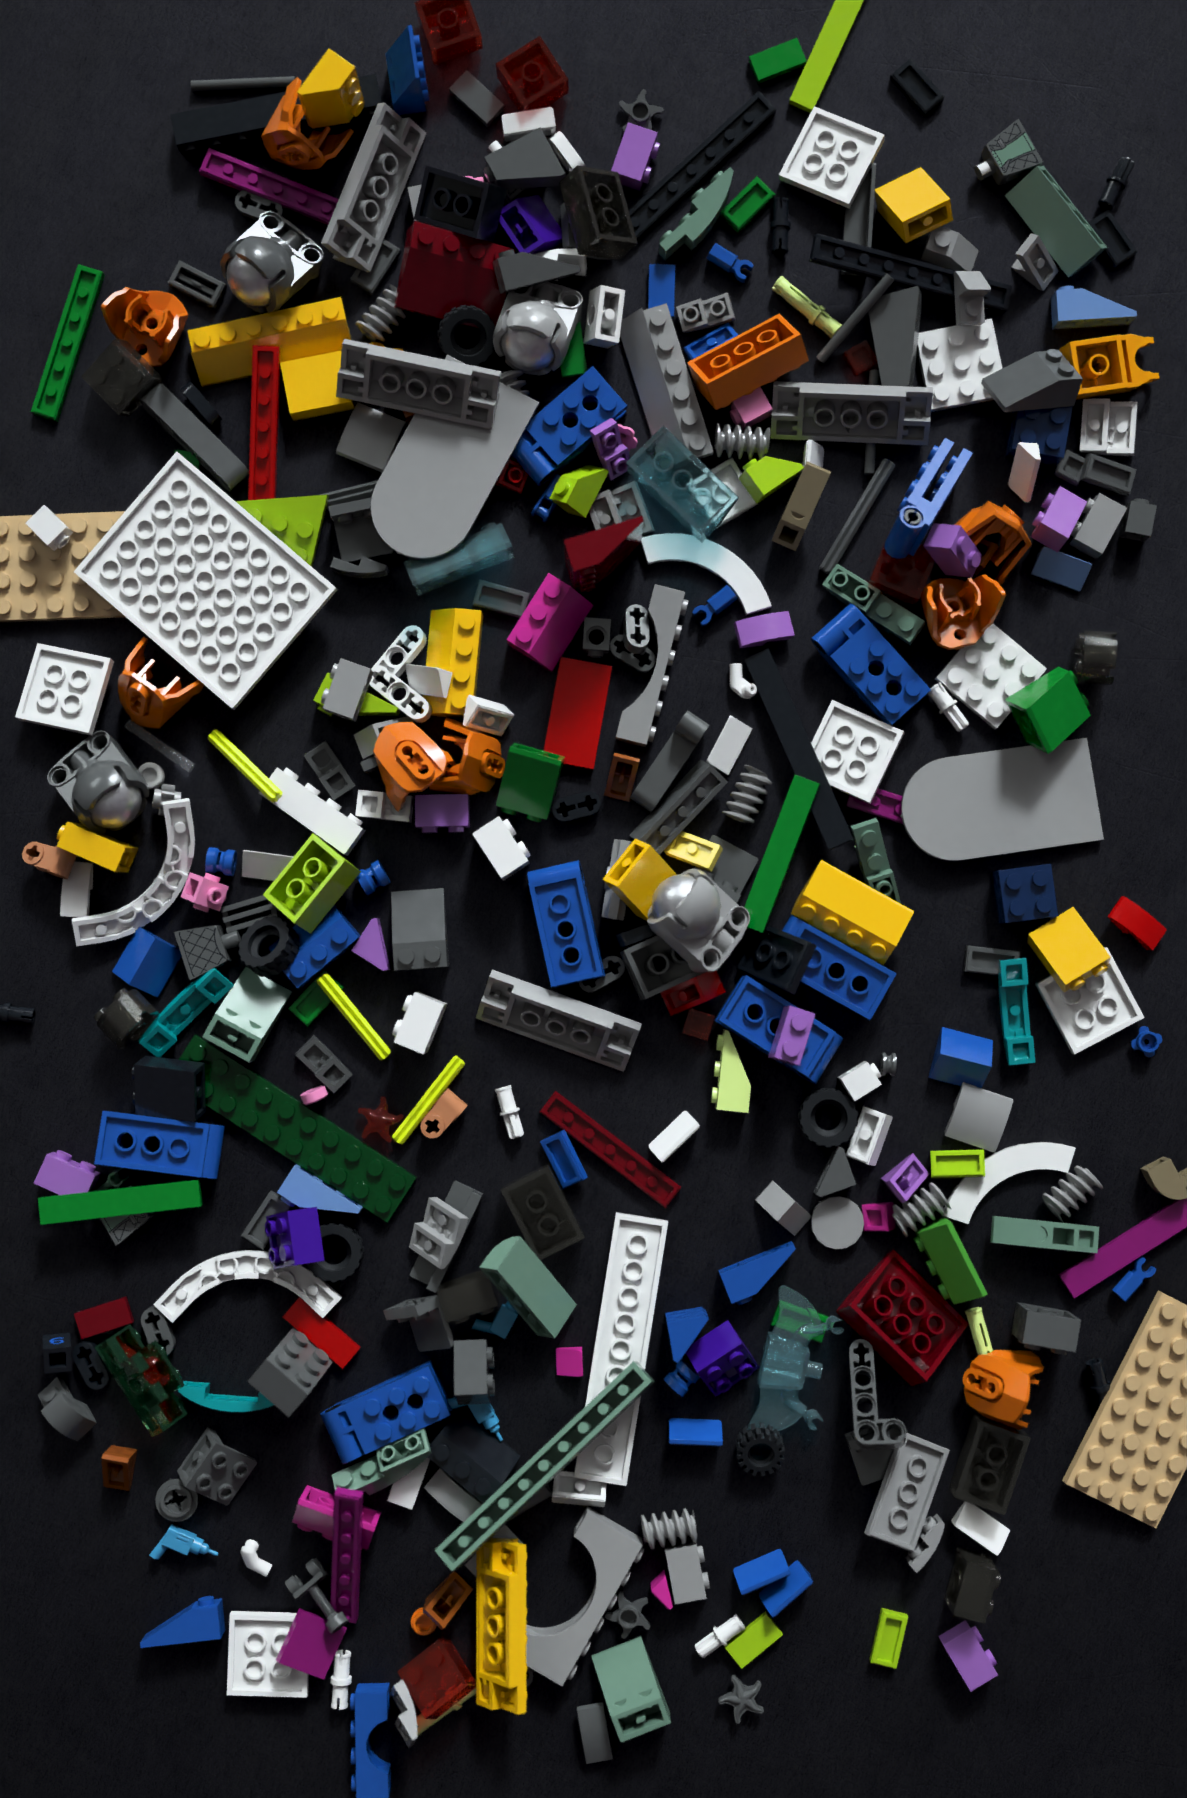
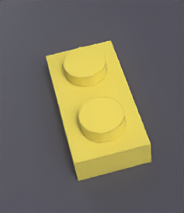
M682 831L667 846L664 853L667 856L712 872L723 848L716 843Z

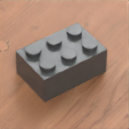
M292 1328L247 1382L290 1417L315 1387L333 1361L329 1359L325 1351L318 1349L308 1341L305 1334Z

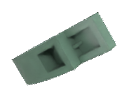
M731 167L724 173L722 171L718 172L705 190L700 188L691 198V213L686 214L680 220V226L673 232L669 230L660 238L658 253L664 260L669 258L684 243L692 251L712 229L729 195L734 172Z
M836 564L822 584L826 590L846 606L850 603L855 605L877 628L888 635L890 633L909 645L912 644L925 625L923 619L882 595L881 590L839 564Z
M874 818L852 825L851 830L855 842L854 848L864 883L901 904L878 820Z
M992 1216L990 1243L1098 1253L1099 1227Z
M425 1428L376 1449L377 1455L332 1474L335 1490L337 1487L363 1491L368 1495H372L406 1476L431 1454Z

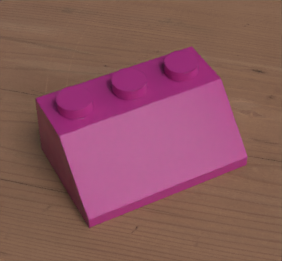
M548 573L508 636L507 644L552 672L581 627L585 617L591 611L593 604L571 586Z
M307 1485L298 1501L292 1522L298 1524L297 1527L307 1532L314 1530L323 1533L322 1536L333 1541L334 1495ZM363 1506L361 1550L362 1548L368 1550L381 1512Z

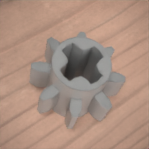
M162 784L161 789H154L152 808L159 809L158 815L164 816L162 802L181 799V792L175 791V785Z

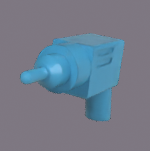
M507 1301L506 1304L501 1305L493 1322L476 1319L471 1329L495 1334L505 1339L518 1316V1312Z
M455 1397L447 1399L452 1409L465 1406L458 1405ZM468 1405L478 1424L482 1422L485 1429H489L491 1433L496 1434L499 1441L502 1442L503 1438L499 1433V1419L492 1405Z
M171 1524L166 1534L149 1556L154 1559H160L167 1548L186 1556L189 1552L196 1555L199 1553L203 1555L210 1553L218 1556V1552L211 1550L209 1545L204 1543L205 1540L197 1537V1534Z

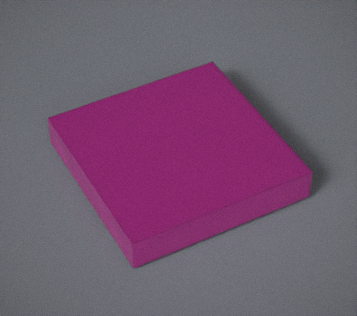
M299 1608L276 1661L282 1665L324 1680L347 1627L343 1626L334 1634H330L325 1626L326 1618Z

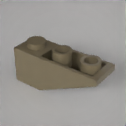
M808 461L806 462L771 541L796 551L831 471Z

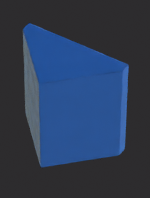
M139 927L133 934L112 972L128 985L159 997L182 956L179 948Z
M941 1027L928 1078L958 1086L965 1082L982 1088L992 1068L993 1040Z
M703 1307L665 1313L673 1360L677 1363L709 1320L707 1311Z

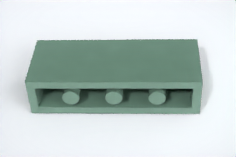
M1036 166L1005 195L1035 235H1039L1047 251L1067 277H1071L1079 272L1107 248L1044 166Z
M520 1236L510 1237L495 1246L479 1267L538 1336L556 1338L577 1305Z

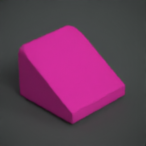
M893 1202L863 1204L864 1231H890L895 1229V1220L892 1216L894 1214Z
M582 1347L556 1348L557 1375L583 1377Z
M662 1570L650 1582L651 1593L667 1609H671L673 1607L672 1597L665 1570Z

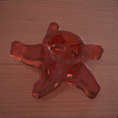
M383 1096L380 1098L381 1103L376 1110L369 1108L358 1109V1113L364 1114L368 1120V1124L362 1133V1138H367L370 1133L378 1132L387 1142H391L392 1137L389 1135L390 1125L404 1118L403 1114L396 1116L388 1112L387 1100Z

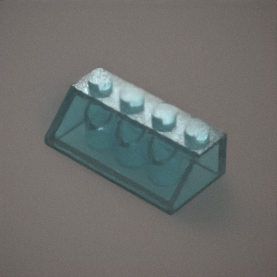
M664 425L626 462L628 473L701 543L722 523L739 499L730 488Z
M493 522L481 527L480 532L475 534L469 532L458 547L445 555L432 559L408 557V561H405L404 564L416 594L419 596L514 558V553L502 523L496 525Z

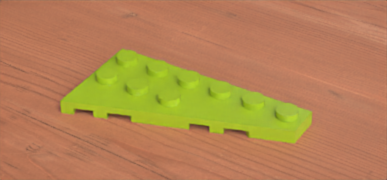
M329 495L235 501L313 567Z

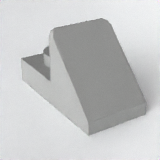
M1030 234L1015 253L1018 259L1012 265L1013 270L1036 288L1044 291L1059 270L1039 235Z
M980 271L954 272L956 325H982L985 323L984 295L991 291V287Z

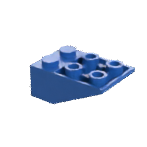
M408 25L386 52L394 111L398 115L425 112V101H430L419 35H414L412 25Z

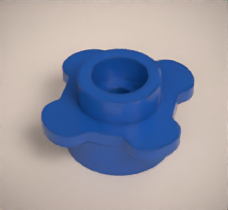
M1141 1026L1138 1029L1136 1039L1131 1041V1047L1134 1050L1139 1049L1144 1052L1146 1057H1152L1162 1042V1036L1149 1031V1028L1146 1026ZM1145 1039L1149 1040L1148 1044L1144 1043Z

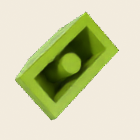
M765 456L759 461L754 458L743 466L744 472L738 479L757 504L795 479L804 467L800 463Z
M587 465L563 474L556 483L549 499L567 513L586 518L609 471L604 468Z

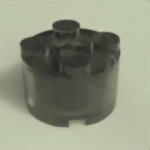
M1083 630L1082 633H1078V639H1075L1074 654H1079V659H1077L1076 664L1073 666V673L1077 677L1078 683L1112 685L1114 676H1110V669L1116 668L1117 639H1114L1117 635L1116 632Z
M125 988L121 989L113 997L114 1002L108 1008H102L94 1016V1019L97 1021V1027L118 1049L126 1048L128 1045L125 1042L129 1039H132L134 1042L138 1040L154 1021L153 1015H159V1012L137 989L127 991Z

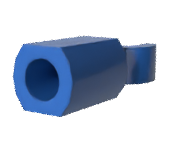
M717 243L714 244L707 256V260L728 273L730 271L733 272L735 278L745 283L747 276L742 274L740 270L746 268L752 271L754 267L749 260H739L737 255Z
M726 585L706 601L707 604L705 606L700 605L694 608L692 615L695 616L699 612L705 613L706 618L700 625L702 627L706 626L713 614L718 615L736 601L737 596Z
M1143 1257L1135 1260L1134 1269L1132 1271L1129 1270L1112 1289L1124 1302H1127L1143 1284L1144 1278H1149L1156 1272V1268L1150 1266L1146 1271H1142V1264L1146 1261Z

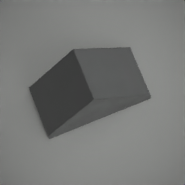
M840 1146L834 1147L813 1191L820 1197L856 1185L845 1151Z

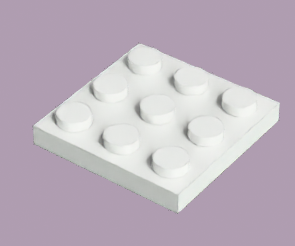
M814 106L779 173V179L850 209L885 141V135Z
M992 318L986 319L982 325H956L919 333L917 355L924 387L933 388L931 412L994 400L981 384L983 378L1002 369Z
M992 624L985 630L983 636L976 644L960 649L935 680L941 682L950 693L995 730L1011 712L1005 699L1039 679L1047 668L995 624Z
M37 643L15 718L20 721L92 736L114 661L107 657Z
M832 700L811 744L830 786L871 804L903 738L904 731Z
M1107 947L1104 949L1111 957L1107 966L1108 970L1098 977L1092 975L1085 980L1086 983L1075 991L1069 989L1064 993L1052 976L1035 984L1072 1054H1076L1144 1018Z
M231 1611L229 1616L227 1695L307 1698L309 1674L282 1665L276 1661L297 1613Z

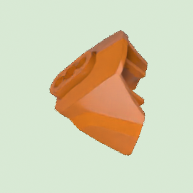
M297 77L287 86L285 95L280 100L261 137L272 159L295 169H319L327 160L338 155L354 131L349 128L340 134L327 136L331 130L327 126L322 132L313 130L307 139L301 133L300 121L304 116L301 104H296L297 91L302 82Z
M125 287L120 291L112 293L101 305L105 321L111 333L118 339L123 353L148 368L159 367L167 362L176 347L189 316L184 305L176 296L162 291H140ZM147 347V353L139 355L140 350Z
M987 501L981 507L971 509L954 524L960 525L975 546L986 535L997 532L1002 535L1000 546L990 559L998 567L1008 556L995 578L999 585L1004 583L1009 572L1032 545L1022 526L1025 522L1005 504L1001 508Z
M986 574L980 575L975 579H972V577L968 578L967 581L954 578L937 579L926 585L920 592L930 635L937 646L948 650L962 649L965 646L976 644L983 636L985 630L993 624L1006 597V593L999 583L989 578ZM955 632L957 636L961 637V640L955 638Z
M143 637L125 660L124 671L118 678V695L120 703L135 724L159 729L192 696L200 693L204 684L197 680L181 690L182 686L178 676L164 688L157 689L148 681L153 677L150 669L154 665L155 660L151 659L144 667V650L148 639Z
M446 717L444 727L468 736L466 738L450 734L443 735V740L454 742L464 752L461 763L450 768L446 767L443 776L447 777H441L431 784L430 792L473 795L480 791H490L495 784L496 778H501L505 769V760L501 757L500 742L483 731L465 727L462 722Z
M399 722L385 726L379 734L373 750L386 787L387 797L398 812L403 808L409 793L422 792L444 775L447 764H451L452 767L457 765L447 751L440 749L413 722ZM428 769L426 774H420L422 770Z
M994 1350L988 1354L978 1355L963 1375V1390L966 1402L988 1419L1018 1430L1027 1428L1028 1423L1019 1419L1023 1414L1031 1413V1410L1026 1409L1030 1396V1384H1039V1380L1033 1375L1043 1372L1044 1369L1040 1357L1031 1351ZM975 1379L981 1380V1382L975 1383Z

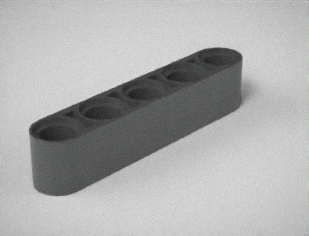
M158 383L140 399L144 409L186 451L192 452V455L196 453L195 456L199 463L226 490L231 491L249 475L246 466L163 384Z

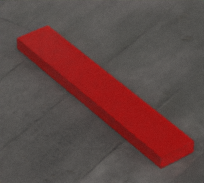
M253 345L248 500L276 498L281 350L277 346Z

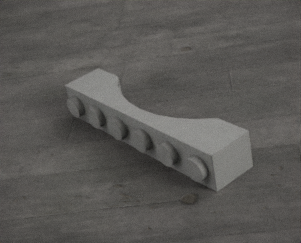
M657 584L654 585L648 615L653 625L657 642L656 666L651 680L643 693L633 704L622 711L615 740L646 747L647 741L653 742L656 727L651 726L653 717H659L663 703L658 701L660 690L666 691L669 676L664 675L666 666H672L676 652L671 650L673 640H679L682 628L681 625H677L679 615L685 616L689 601L684 599V591Z

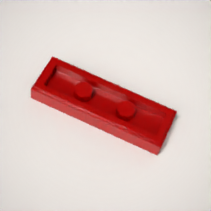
M300 1297L283 1316L294 1328L305 1334L308 1340L315 1346L325 1351L328 1357L342 1369L361 1348L326 1316L322 1318Z

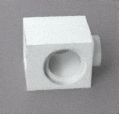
M45 505L25 523L54 551L57 548L64 547L70 540L69 536L73 533Z
M867 1061L859 1063L838 1077L853 1101L858 1100L882 1085L878 1079L882 1077L874 1063L869 1065Z

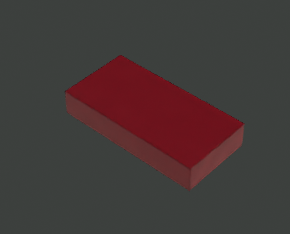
M127 1296L74 1313L81 1339L134 1322Z

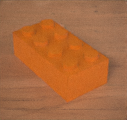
M777 314L687 362L698 391L715 410H718L719 408L727 407L731 402L744 395L751 394L755 389L774 382L783 374L798 369L802 364L808 362L809 359L801 334L783 316Z

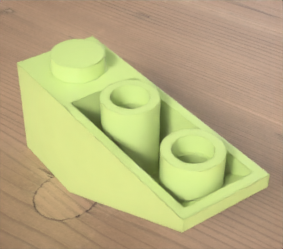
M723 1029V1034H718L716 1050L721 1051L720 1061H715L714 1077H718L717 1087H712L711 1103H715L717 1110L748 1113L751 1085L729 1030Z

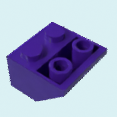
M539 195L515 199L502 208L498 230L510 248L516 249L515 254L525 252L534 255L552 250L562 243V229Z
M317 1207L266 1216L265 1232L270 1241L269 1260L273 1264V1269L325 1261Z
M728 1320L692 1343L685 1352L696 1372L715 1397L728 1391L731 1386L743 1378L749 1377L755 1370L760 1368Z

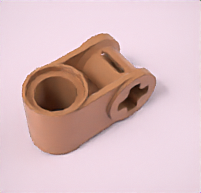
M39 842L28 843L22 851V858L26 863L35 866L40 871L63 879L69 878L77 855L57 846L53 847Z
M447 1088L435 1102L433 1108L423 1118L420 1127L422 1133L428 1138L439 1137L468 1105ZM435 1119L438 1120L437 1127L440 1130L438 1132L433 1130L430 1133L427 1130L429 1126L426 1123L427 1120L431 1122Z

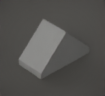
M773 1180L755 1199L777 1222L794 1236L812 1217Z

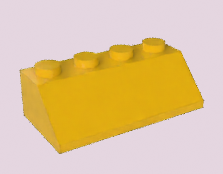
M461 608L431 610L426 666L453 672L447 698L423 695V698L431 705L432 716L464 718L468 695L476 696L483 625L482 610Z
M823 860L819 862L797 897L791 912L792 915L882 965L885 964L897 946L914 913L913 910Z

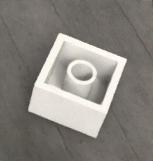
M498 816L472 833L503 881L530 864L527 858L531 855L522 841L516 843L512 837L517 833L508 819L502 821Z
M414 992L413 995H408L402 1010L406 1011L403 1020L400 1019L396 1022L392 1035L396 1036L394 1043L421 1054L427 1053L447 1003L421 992Z

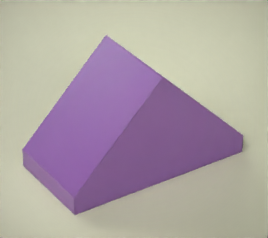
M371 919L351 951L382 971L391 970L380 919Z
M912 1153L881 1179L894 1196L904 1203L926 1179L929 1172Z

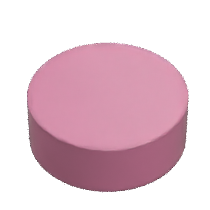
M321 1085L305 1091L300 1097L303 1104L308 1105L327 1097L328 1092L325 1085Z

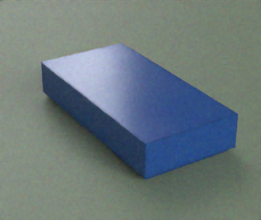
M649 264L648 309L667 303L671 318L674 319L675 265Z
M565 1129L540 1141L563 1189L588 1177Z

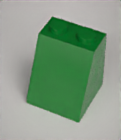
M1058 666L1005 699L1026 743L1047 754L1059 746L1091 716L1087 709L1089 702L1084 694L1079 692L1076 686L1078 684L1077 677L1071 670L1068 671Z
M513 743L509 748L496 806L502 807L501 811L507 814L516 815L517 812L527 814L526 818L532 821L541 822L542 819L547 820L565 757L519 743Z

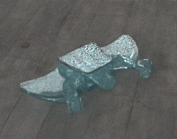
M782 1285L778 1291V1320L772 1332L768 1331L757 1378L760 1388V1400L747 1428L750 1430V1424L755 1423L756 1427H759V1422L764 1423L765 1428L770 1424L773 1426V1431L775 1429L781 1431L796 1423L803 1416L808 1427L811 1430H817L811 1421L818 1418L823 1422L822 1417L817 1410H806L807 1406L798 1398V1390L803 1389L805 1377L820 1379L823 1364L809 1361L810 1351L807 1346L813 1337L824 1334L823 1331L829 1330L836 1335L843 1333L844 1329L842 1327L833 1328L834 1323L842 1321V1319L837 1316H829L825 1323H821L816 1309L809 1300L797 1291Z

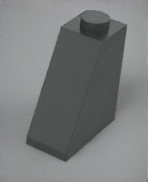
M541 127L484 157L485 168H483L485 177L489 183L494 182L499 187L522 189L562 186L566 184L565 172Z

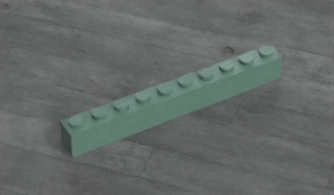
M633 1361L435 1549V1552L451 1571L459 1569L655 1382L637 1361Z

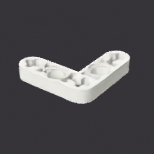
M411 625L399 634L371 668L374 673L370 685L413 721L422 723L430 718L432 714L431 705L425 698L399 679L406 670V664L412 663L427 641L426 635L420 627ZM411 634L413 636L417 635L419 640L416 643L414 641L411 642L409 639ZM404 644V646L407 647L410 650V652L407 653L404 650V648L400 646ZM397 652L402 653L404 656L403 661L398 665L391 664L392 655ZM377 675L383 676L390 683L388 688L377 681ZM404 688L406 689L405 698L400 701L394 700L393 693L395 690ZM411 700L419 707L422 706L424 710L422 714L416 713L409 705Z

